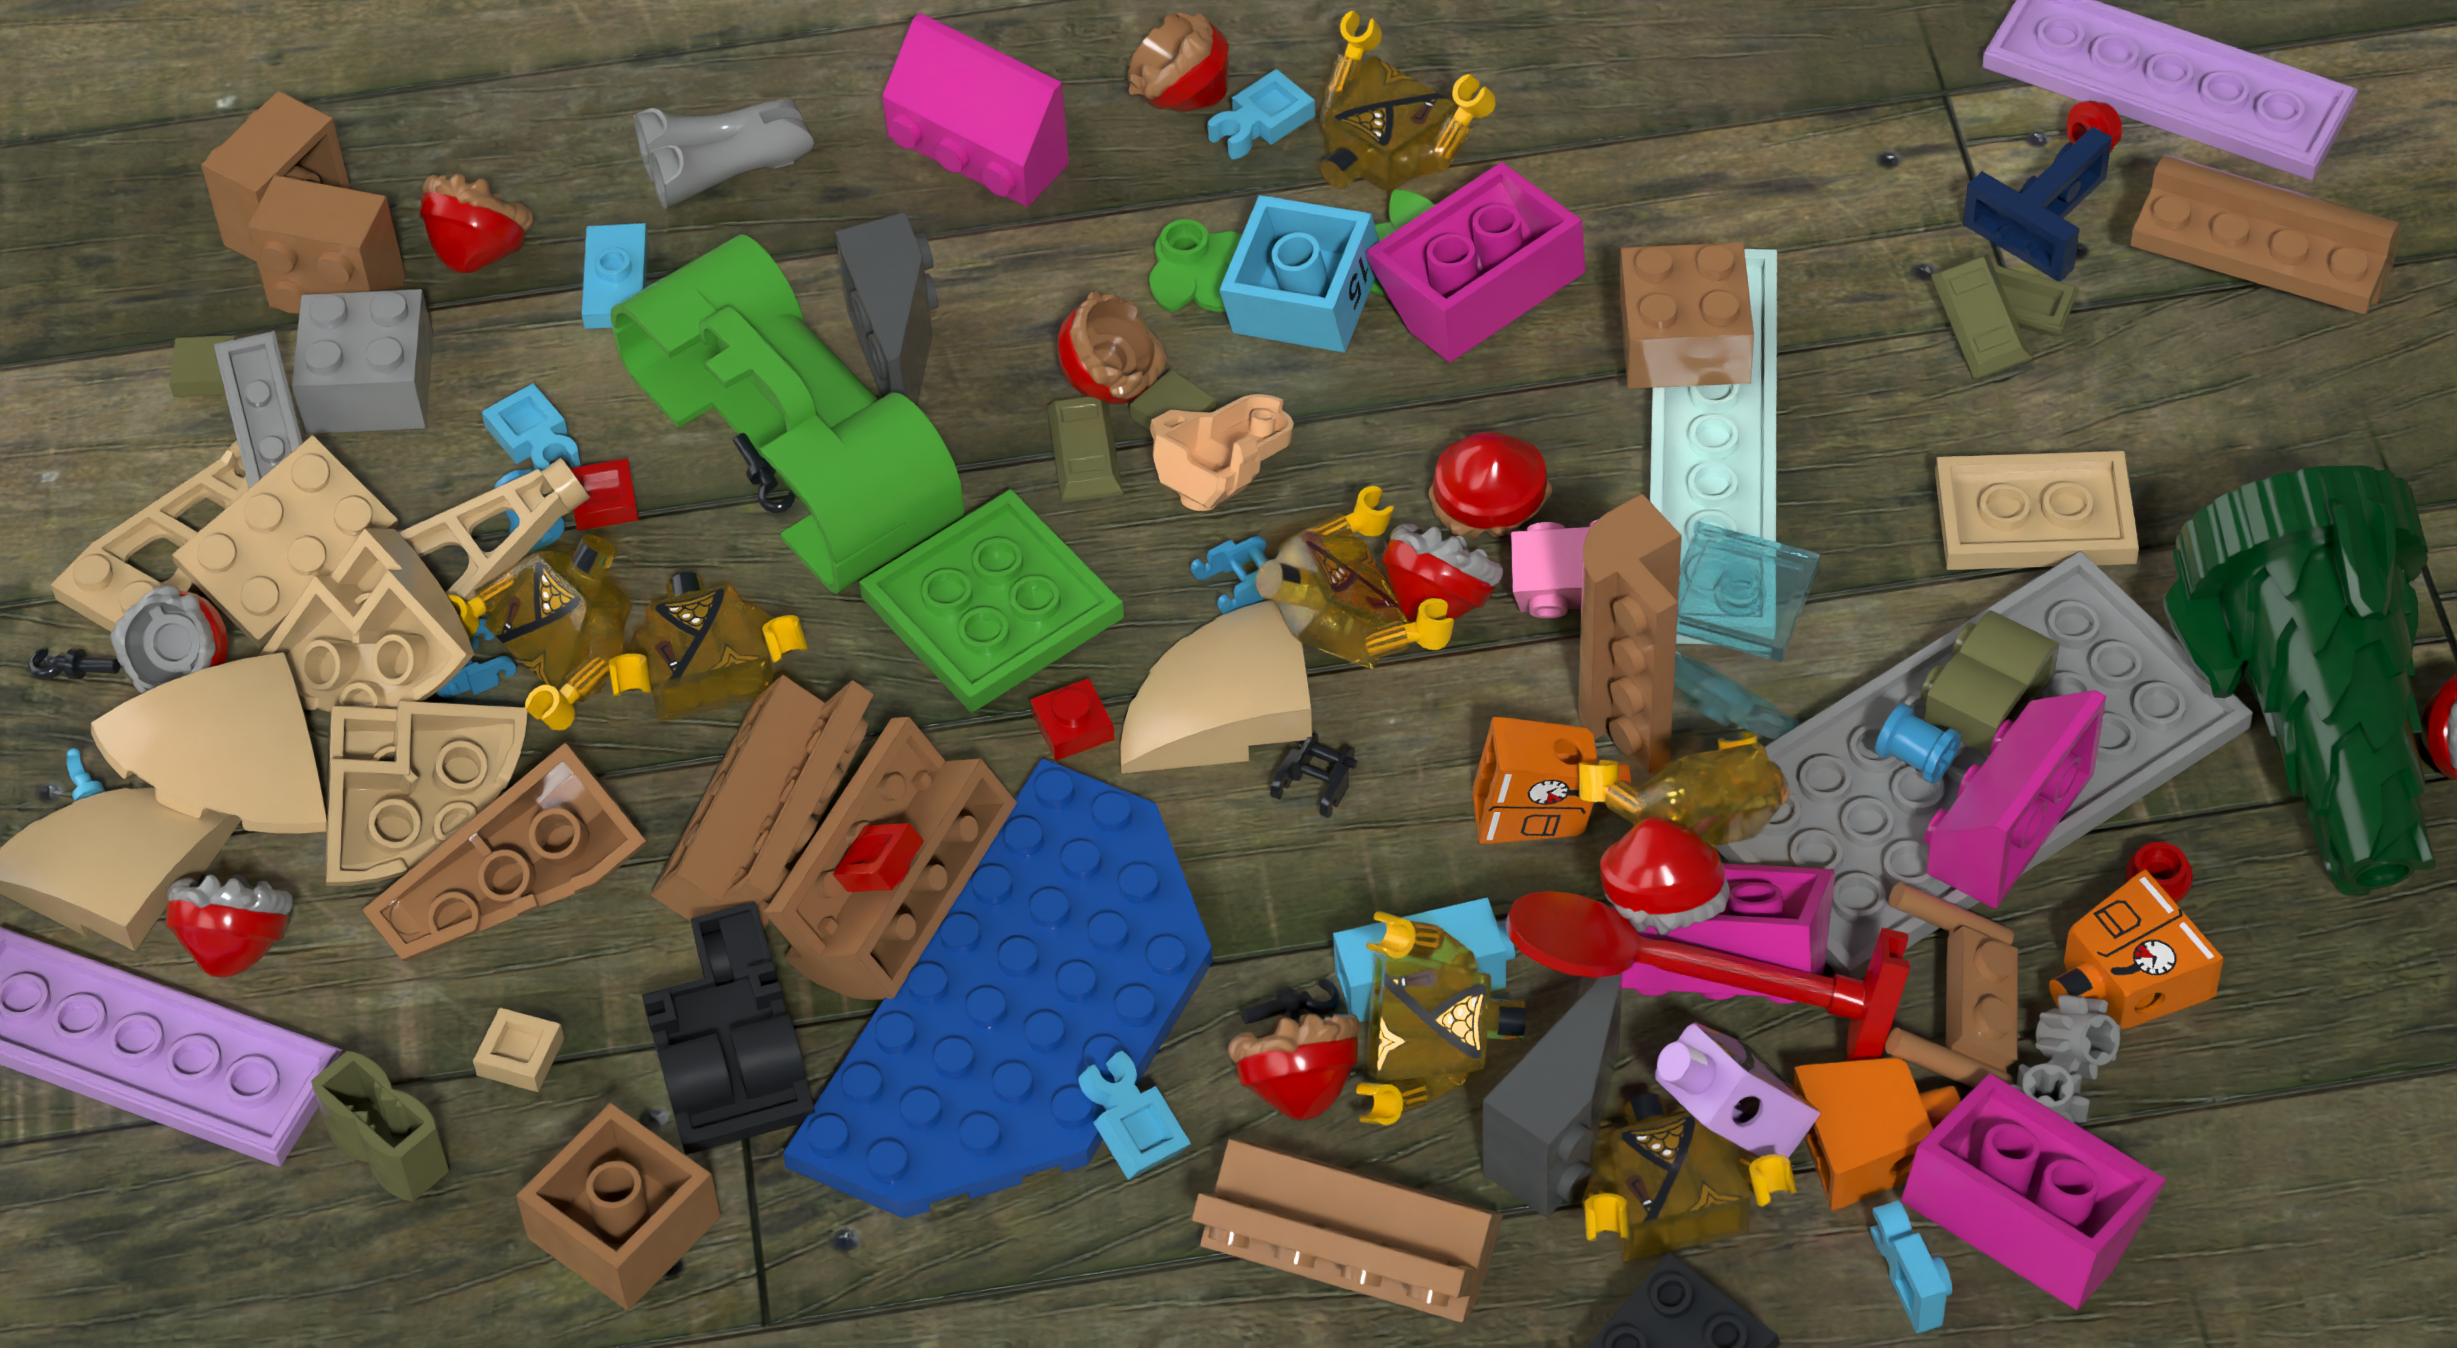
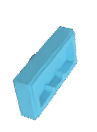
M646 223L587 226L582 300L584 329L613 328L610 317L612 307L646 288L648 255Z

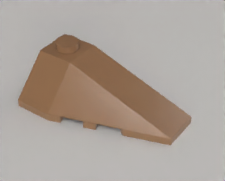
M564 743L368 904L362 911L401 960L405 962L596 886L648 844V842L583 759L570 746Z

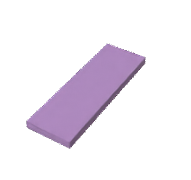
M2016 0L1984 52L1983 68L2082 102L2094 100L2108 103L2119 115L2311 181L2314 180L2354 107L2358 92L2357 88L2096 0Z
M0 927V1065L272 1165L282 1166L319 1107L311 1080L343 1055L342 1049Z

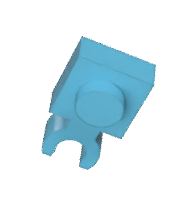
M1275 69L1233 96V111L1218 113L1209 120L1208 137L1212 143H1215L1224 136L1233 135L1228 139V156L1232 160L1241 158L1251 150L1252 141L1257 137L1261 136L1272 145L1315 117V100L1279 70Z
M534 383L481 411L485 428L516 464L531 456L534 470L539 469L540 472L547 468L551 461L559 458L569 462L572 468L581 466L577 445L574 440L568 437L565 419Z
M1121 1050L1106 1063L1109 1071L1114 1076L1115 1083H1110L1103 1079L1095 1064L1088 1067L1078 1078L1083 1093L1091 1101L1103 1105L1106 1110L1093 1123L1129 1181L1179 1155L1191 1142L1156 1086L1143 1093L1139 1092L1135 1085L1137 1076L1135 1065L1131 1058Z
M1899 1200L1873 1208L1872 1213L1878 1225L1870 1228L1871 1236L1878 1251L1886 1258L1890 1266L1889 1279L1916 1334L1942 1326L1946 1297L1952 1294V1283L1944 1261L1939 1255L1930 1256L1919 1233L1913 1235L1910 1221Z

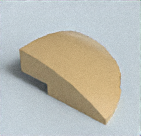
M364 528L331 576H315L259 654V656L284 652L296 685L302 709H320L331 713L332 706L397 709L399 701L422 702L451 681L473 657L474 652L468 634L453 604L439 582L395 529Z
M1293 597L1267 600L1223 614L1189 636L1182 638L1150 669V674L1141 685L1136 697L1132 699L1125 718L1120 745L1121 774L1249 761L1248 746L1306 740L1307 737H1312L1310 695Z
M284 652L244 658L196 671L136 696L91 722L92 737L109 765L124 779L135 773L138 777L154 786L157 802L170 809L198 819L202 813H206L208 810L239 816L242 820L243 828L247 831L292 834L326 832L327 819L313 748L296 685Z
M399 701L397 709L332 706L328 724L326 886H353L402 876L494 802L502 790L507 788L519 760L526 733L528 713L526 708Z
M155 787L122 788L92 795L74 801L72 804L40 820H36L0 848V894L84 936L91 929L136 951L166 909L169 902L167 891L170 885L184 878H191L198 882L239 825L241 818L213 810L202 813L199 819L179 813L157 802Z

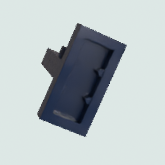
M2092 126L2075 143L2068 142L2056 155L2053 164L2039 177H2030L2019 192L1981 171L1967 184L1963 225L2054 280L2061 282L2074 269L2080 228L2064 218L2107 178L2112 137Z

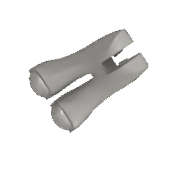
M790 98L768 101L716 115L677 116L656 108L647 109L633 115L641 157L651 182L654 181L657 196L664 209L686 201L745 172L762 168L776 169L794 164L795 160L811 152L814 147L813 137L807 125L802 121L801 113L795 101Z

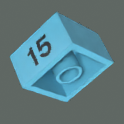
M1259 195L1220 287V294L1232 332L1345 353L1376 277L1366 260V250L1379 242L1372 214Z

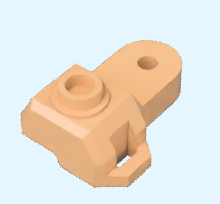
M1252 394L1243 396L1212 413L1169 410L1152 419L1150 432L1154 439L1152 455L1160 483L1176 491L1181 496L1180 501L1185 507L1196 511L1211 510L1217 504L1243 491L1259 473L1261 461L1283 450L1291 443L1294 423L1293 419L1286 412L1282 411L1283 399L1265 394Z

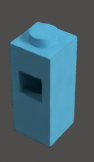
M1488 897L1401 917L1410 921L1415 930L1433 933L1436 937V943L1431 949L1413 947L1406 956L1398 959L1370 951L1366 947L1367 942L1378 944L1384 939L1387 929L1384 922L1333 933L1336 977L1348 1014H1355L1359 1022L1380 1018L1381 1014L1384 1017L1410 1011L1402 1001L1383 985L1384 971H1386L1390 978L1433 969L1437 975V982L1433 987L1407 986L1403 988L1422 1007L1443 1003L1478 983L1484 984L1486 993L1506 988V961L1515 959L1514 943L1509 939L1505 925L1506 920L1496 922Z

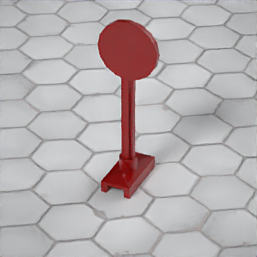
M1556 891L1529 893L1514 901L1505 923L1509 939L1524 955L1545 967L1568 975L1591 978L1616 976L1632 968L1634 963L1639 962L1652 965L1663 971L1824 1007L1827 1014L1851 1019L1845 1039L1846 1062L1881 1059L1910 970V961L1902 960L1908 943V933L1887 928H1881L1865 978L1860 980L1835 974L1833 978L1673 941H1660L1641 937L1638 935L1636 928L1627 919L1623 918L1619 912L1602 902L1572 893Z

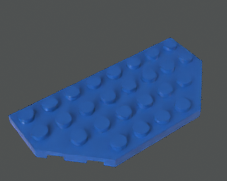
M1042 758L1016 797L1017 804L895 998H884L814 1105L815 1113L806 1117L783 1152L786 1168L904 1219L930 1211V1203L964 1193H968L969 1199L1023 1184L1022 1176L1060 1166L1061 1172L1088 1165L1103 1141L1093 1122L1106 1110L1103 1105L1091 1101L1083 1093L1078 1077L1088 1067L1095 1064L1103 1079L1110 1083H1115L1114 1076L1109 1071L1106 1063L1122 1050L1131 1058L1135 1065L1137 1074L1135 1085L1137 1086L1213 963L1212 946L1156 803Z

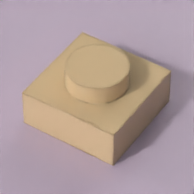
M499 1008L473 1060L477 1076L539 1092L564 1041L561 1024Z

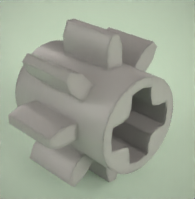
M2061 994L2058 1000L2059 1008L2051 1009L2046 1013L2041 1012L2039 1016L2041 1019L2036 1030V1049H2040L2046 1057L2055 1060L2056 1065L2064 1068L2070 1075L2080 1074L2082 1078L2096 1079L2098 1074L2097 1065H2105L2116 1059V1053L2120 1045V1025L2116 1024L2110 1016L2105 1015L2108 1002L2105 1000Z
M2051 1059L2047 1064H2039L2031 1069L2024 1064L2019 1066L2017 1085H2011L2012 1087L2072 1123H2082L2087 1120L2090 1100L2079 1096L2082 1076L2080 1074L2070 1075L2064 1068L2056 1065L2055 1060Z

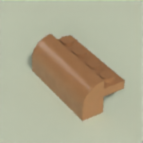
M2165 154L2154 171L2152 188L2134 225L2130 246L2366 315L2371 303L2378 304L2395 263L2402 224L2389 218Z
M1642 493L1599 518L1588 531L1583 544L1578 716L1581 727L1591 731L1594 735V740L1610 732L1613 741L1620 751L1627 756L1633 754L1650 773L1670 761L1682 535Z
M782 675L757 696L650 896L691 921V918L755 902L764 931L770 920L765 915V910L807 848L867 732L869 721L862 716L874 694L852 680L824 703Z
M910 717L891 718L764 912L791 943L792 947L784 958L795 969L814 983L853 999L879 1000L885 997L888 999L895 998L1017 804L1016 800L982 759L945 761ZM910 823L924 842L910 862L908 874L893 890L847 892L833 876L838 865L865 825Z
M1229 1139L1215 1192L1198 1194L1191 1221L1205 1224L1200 1243L1201 1247L1463 1323L1471 1314L1486 1277L1503 1213L1250 1140Z

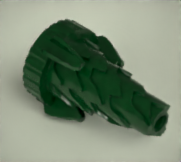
M2317 466L2303 468L2295 472L2272 475L2267 479L2248 483L2236 491L2216 498L2213 503L2197 511L2191 520L2186 521L2181 528L2182 533L2176 539L2177 549L2172 553L2178 579L2163 601L2165 613L2170 620L2174 634L2199 675L2211 686L2214 698L2232 696L2244 674L2248 685L2261 706L2271 737L2281 752L2290 791L2293 797L2302 795L2322 861L2343 895H2367L2371 890L2388 887L2407 879L2415 870L2435 869L2436 863L2418 797L2425 793V777L2413 734L2423 731L2410 678L2416 676L2412 654L2419 624L2418 599L2415 589L2408 583L2414 581L2421 574L2420 569L2426 566L2428 549L2412 488H2409L2408 482L2403 478L2395 477V473L2387 470H2376L2370 466Z

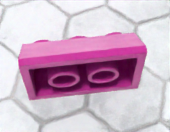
M920 12L913 18L882 95L887 137L893 139L899 146L905 149H913L939 162L950 172L961 173L986 186L992 193L998 196H1006L1028 207L1069 165L1062 82Z
M1500 162L1367 249L1366 260L1409 332L1451 363L1585 273L1583 223L1575 214L1505 163Z
M2096 690L2032 700L2015 722L2010 719L2005 720L1993 739L1990 748L1991 755L1983 766L1974 763L1968 769L1959 786L1957 801L1949 811L1944 808L1939 809L1929 823L1924 836V843L1930 846L1926 874L1997 909L2094 775L2106 695Z
M1722 863L1730 890L1729 900L1724 912L1718 913L1715 917L1702 923H1693L1686 928L1678 927L1666 935H1660L1655 927L1652 926L1647 927V930L1643 932H1637L1641 937L1653 940L1673 941L1822 976L1825 969L1832 908L1834 869ZM1639 962L1634 963L1632 968L1622 973V988L1634 989L1637 993L1647 996H1657L1670 991L1700 993L1701 996L1713 1000L1746 995L1763 996L1769 1001L1779 1004L1798 1002L1663 971L1652 965Z
M1989 1073L1918 1145L1901 1202L2078 1310L2113 1272L2162 1191L2166 1178Z

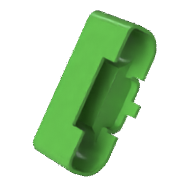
M744 234L735 236L612 307L610 314L611 324L614 326L612 330L621 362L634 382L673 424L680 428L714 408L738 435L742 433L747 435L761 458L767 460L776 470L775 474L810 510L811 515L780 532V537L832 593L837 594L964 517L962 488L956 466L945 443L926 415L910 399L900 393L892 392L878 399L805 324L799 303L784 274L766 250L751 237Z

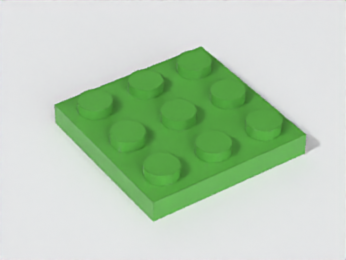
M1012 489L859 581L863 600L971 713L1124 618L1123 602Z

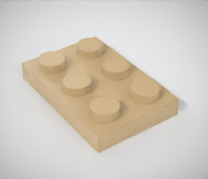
M312 435L174 552L172 556L174 564L260 649L271 639L315 576L332 575L364 528L397 530L399 528L398 519Z
M2124 451L1937 457L1935 478L1947 570L2055 567L2079 551L2086 555L2095 565L2137 563L2139 545Z

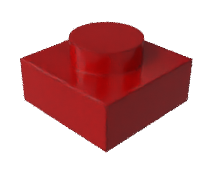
M628 458L569 468L590 497V499L573 510L577 531L639 520Z
M1089 678L1030 699L1032 716L1055 761L1115 740L1113 723Z
M910 823L865 825L838 865L833 876L847 892L893 890L908 874L910 862L924 840Z

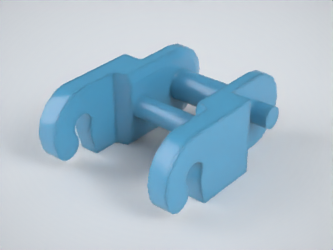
M1261 536L1249 538L1237 545L1232 540H1229L1208 550L1206 557L1208 562L1206 565L1200 559L1194 560L1191 564V573L1198 580L1207 579L1222 571L1226 573L1234 571L1242 583L1235 586L1233 600L1227 594L1219 597L1217 606L1223 614L1263 600V592L1278 585L1283 580L1281 566L1278 562L1271 563L1265 556L1264 551L1267 544ZM1253 561L1259 570L1248 575L1242 566Z
M487 619L479 620L477 632L469 639L473 650L479 646L477 636L480 633L483 634L486 640H491L495 637L496 629L491 621ZM508 656L497 657L481 665L478 662L473 663L470 659L463 669L437 693L440 697L450 698L471 690L473 695H476L499 685V671L503 670L506 677H512L516 673V665L512 658Z

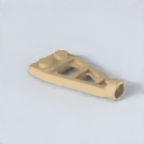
M237 440L219 460L94 541L50 584L56 600L112 632L116 622L125 615L126 610L132 605H136L154 588L171 584L177 587L178 590L200 595L202 591L179 568L169 580L160 583L127 564V561L132 554L156 539L165 538L179 547L183 546L198 532L176 520L181 514L205 498L226 509L249 489Z
M559 458L541 472L537 469L398 533L420 558L448 545H457L464 548L469 556L468 567L465 573L445 593L446 595L459 596L465 602H468L476 596H481L496 587L561 516L570 513L590 499V497L563 459ZM552 492V493L549 494L547 497H543V495H542V494H546V493ZM507 510L514 511L520 519L519 526L496 549L491 552H483L471 536L474 527Z

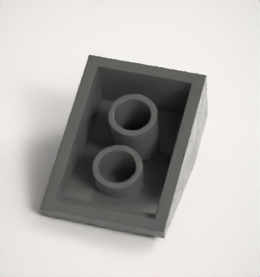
M903 212L835 231L847 314L880 396L883 398L892 392H897L906 396L917 406L933 336L930 310L938 308V299L929 273L925 274V270L934 267L927 238L924 233L914 235L906 213Z
M1622 973L1616 976L1600 977L1483 1100V1175L1546 1218L1564 1200L1570 1203L1577 1199L1588 1185L1592 1176L1591 1164L1620 1047Z

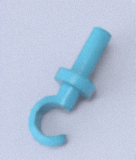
M71 748L67 751L66 762L73 783L77 785L76 789L72 792L74 801L105 792L102 783L92 781L89 773L84 771L80 759V750Z

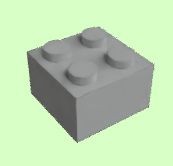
M422 289L308 294L301 296L292 389L305 434L426 428L434 336Z

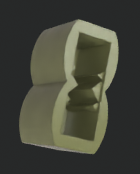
M1992 610L1988 611L1976 625L1970 622L1967 623L1956 639L1952 651L1953 658L1945 667L1936 665L1930 671L1923 684L1920 699L1926 702L1924 721L1944 732L1950 728L1962 734L1961 742L1991 755V744L2003 722L2007 719L2015 722L2028 703L2032 700H2038L2055 672L2059 642Z
M346 1051L311 1080L328 1135L332 1142L346 1155L369 1163L373 1176L386 1191L403 1200L414 1202L449 1172L436 1123L430 1111L415 1097L392 1089L387 1075L373 1060L362 1054Z

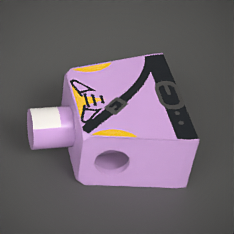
M1696 1022L1687 1026L1677 1042L1667 1045L1659 1055L1655 1079L1704 1126L1759 1157L1780 1154L1789 1158L1821 1114L1817 1108L1746 1043ZM1748 1096H1755L1759 1099L1760 1107L1754 1117L1746 1113L1749 1107L1739 1103L1741 1099Z

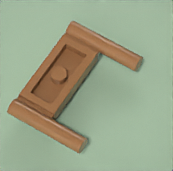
M1902 882L1897 883L1889 896L1890 907L1949 931V937H1947L1946 1047L1900 1028H1895L1887 1037L1885 1044L1886 1052L1971 1088H1975L1989 1073L2007 1084L2013 1085V1077L2007 1073V1068L2017 1061L2018 948L2011 946L2014 939L2013 930Z

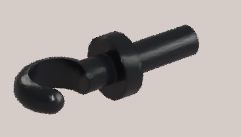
M745 433L736 436L733 443L749 465L746 471L747 478L753 485L761 484L758 490L760 505L766 511L772 513H781L788 510L795 501V495L790 492L787 499L783 502H770L766 496L778 485L774 477L776 470L765 458H761Z
M77 648L69 649L65 656L57 655L54 661L45 668H38V666L47 657L48 651L38 649L33 653L28 664L30 673L40 680H49L57 677L62 671H65L69 679L78 680L83 679L87 672L117 674L120 671V663L117 658L88 657L85 650Z
M1321 979L1318 985L1328 992L1331 999L1326 1002L1314 1000L1307 991L1294 993L1290 987L1282 988L1277 991L1276 999L1242 1008L1241 1017L1244 1024L1247 1025L1278 1015H1284L1295 1020L1298 1019L1300 1009L1303 1008L1311 1013L1326 1014L1334 1010L1338 1005L1339 991L1332 982L1327 979Z

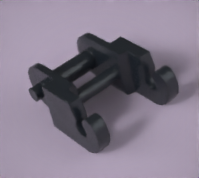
M1312 732V737H1307L1305 741H1300L1298 746L1300 750L1290 749L1274 776L1270 795L1280 800L1284 791L1283 787L1288 789L1292 781H1299L1303 774L1329 783V787L1321 801L1320 815L1330 818L1333 812L1332 806L1338 807L1349 788L1348 771L1350 768L1355 769L1358 761L1354 759V747L1348 745L1343 752L1336 751L1318 744L1319 736L1317 733ZM1316 757L1335 764L1331 773L1309 766L1312 758Z

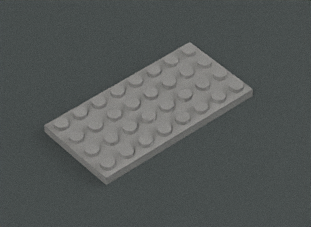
M2079 551L1760 749L1759 754L1762 768L1778 782V789L1774 794H1766L1746 776L1727 777L1722 774L1715 779L1716 782L1706 783L1683 797L1682 814L1730 864L1834 869V890L1825 962L1838 975L1861 979L1866 975L1881 928L1908 933L1906 949L1940 928L1890 907L1889 896L1897 883L1902 882L1966 910L1980 902L1926 874L1930 846L1924 843V836L1929 823L1937 811L1941 808L1949 811L1957 801L1959 786L1968 769L1974 763L1983 766L1990 755L1961 742L1951 766L1940 781L1934 785L1923 779V771L1891 755L1885 759L1875 754V746L1880 731L1892 711L1899 704L1905 703L1913 707L1914 716L1924 721L1926 702L1920 699L1923 684L1930 671L1936 665L1945 667L1953 658L1954 644L1967 623L1970 622L1976 625L1988 611L1992 610L2059 642L2055 672L2038 699L2096 690L2106 695L2094 775L2021 875L2248 730L2253 712L2234 694L2227 698H2214L2211 686L2199 675L2184 648L2086 555Z

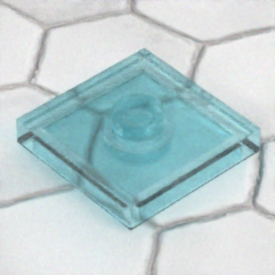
M1699 522L1680 566L1677 634L1782 662L1819 570L1820 554Z
M1676 652L1674 685L1696 698L1698 702L1694 708L1705 716L1726 727L1733 721L1750 732L1774 740L1800 725L1798 724V719L1703 661Z

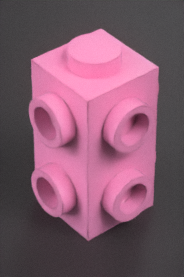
M1597 520L1591 522L1590 527L1565 528L1559 523L1542 522L1530 525L1527 531L1511 532L1513 594L1520 612H1529L1530 615L1537 618H1557L1566 615L1568 609H1581L1583 544L1588 531Z

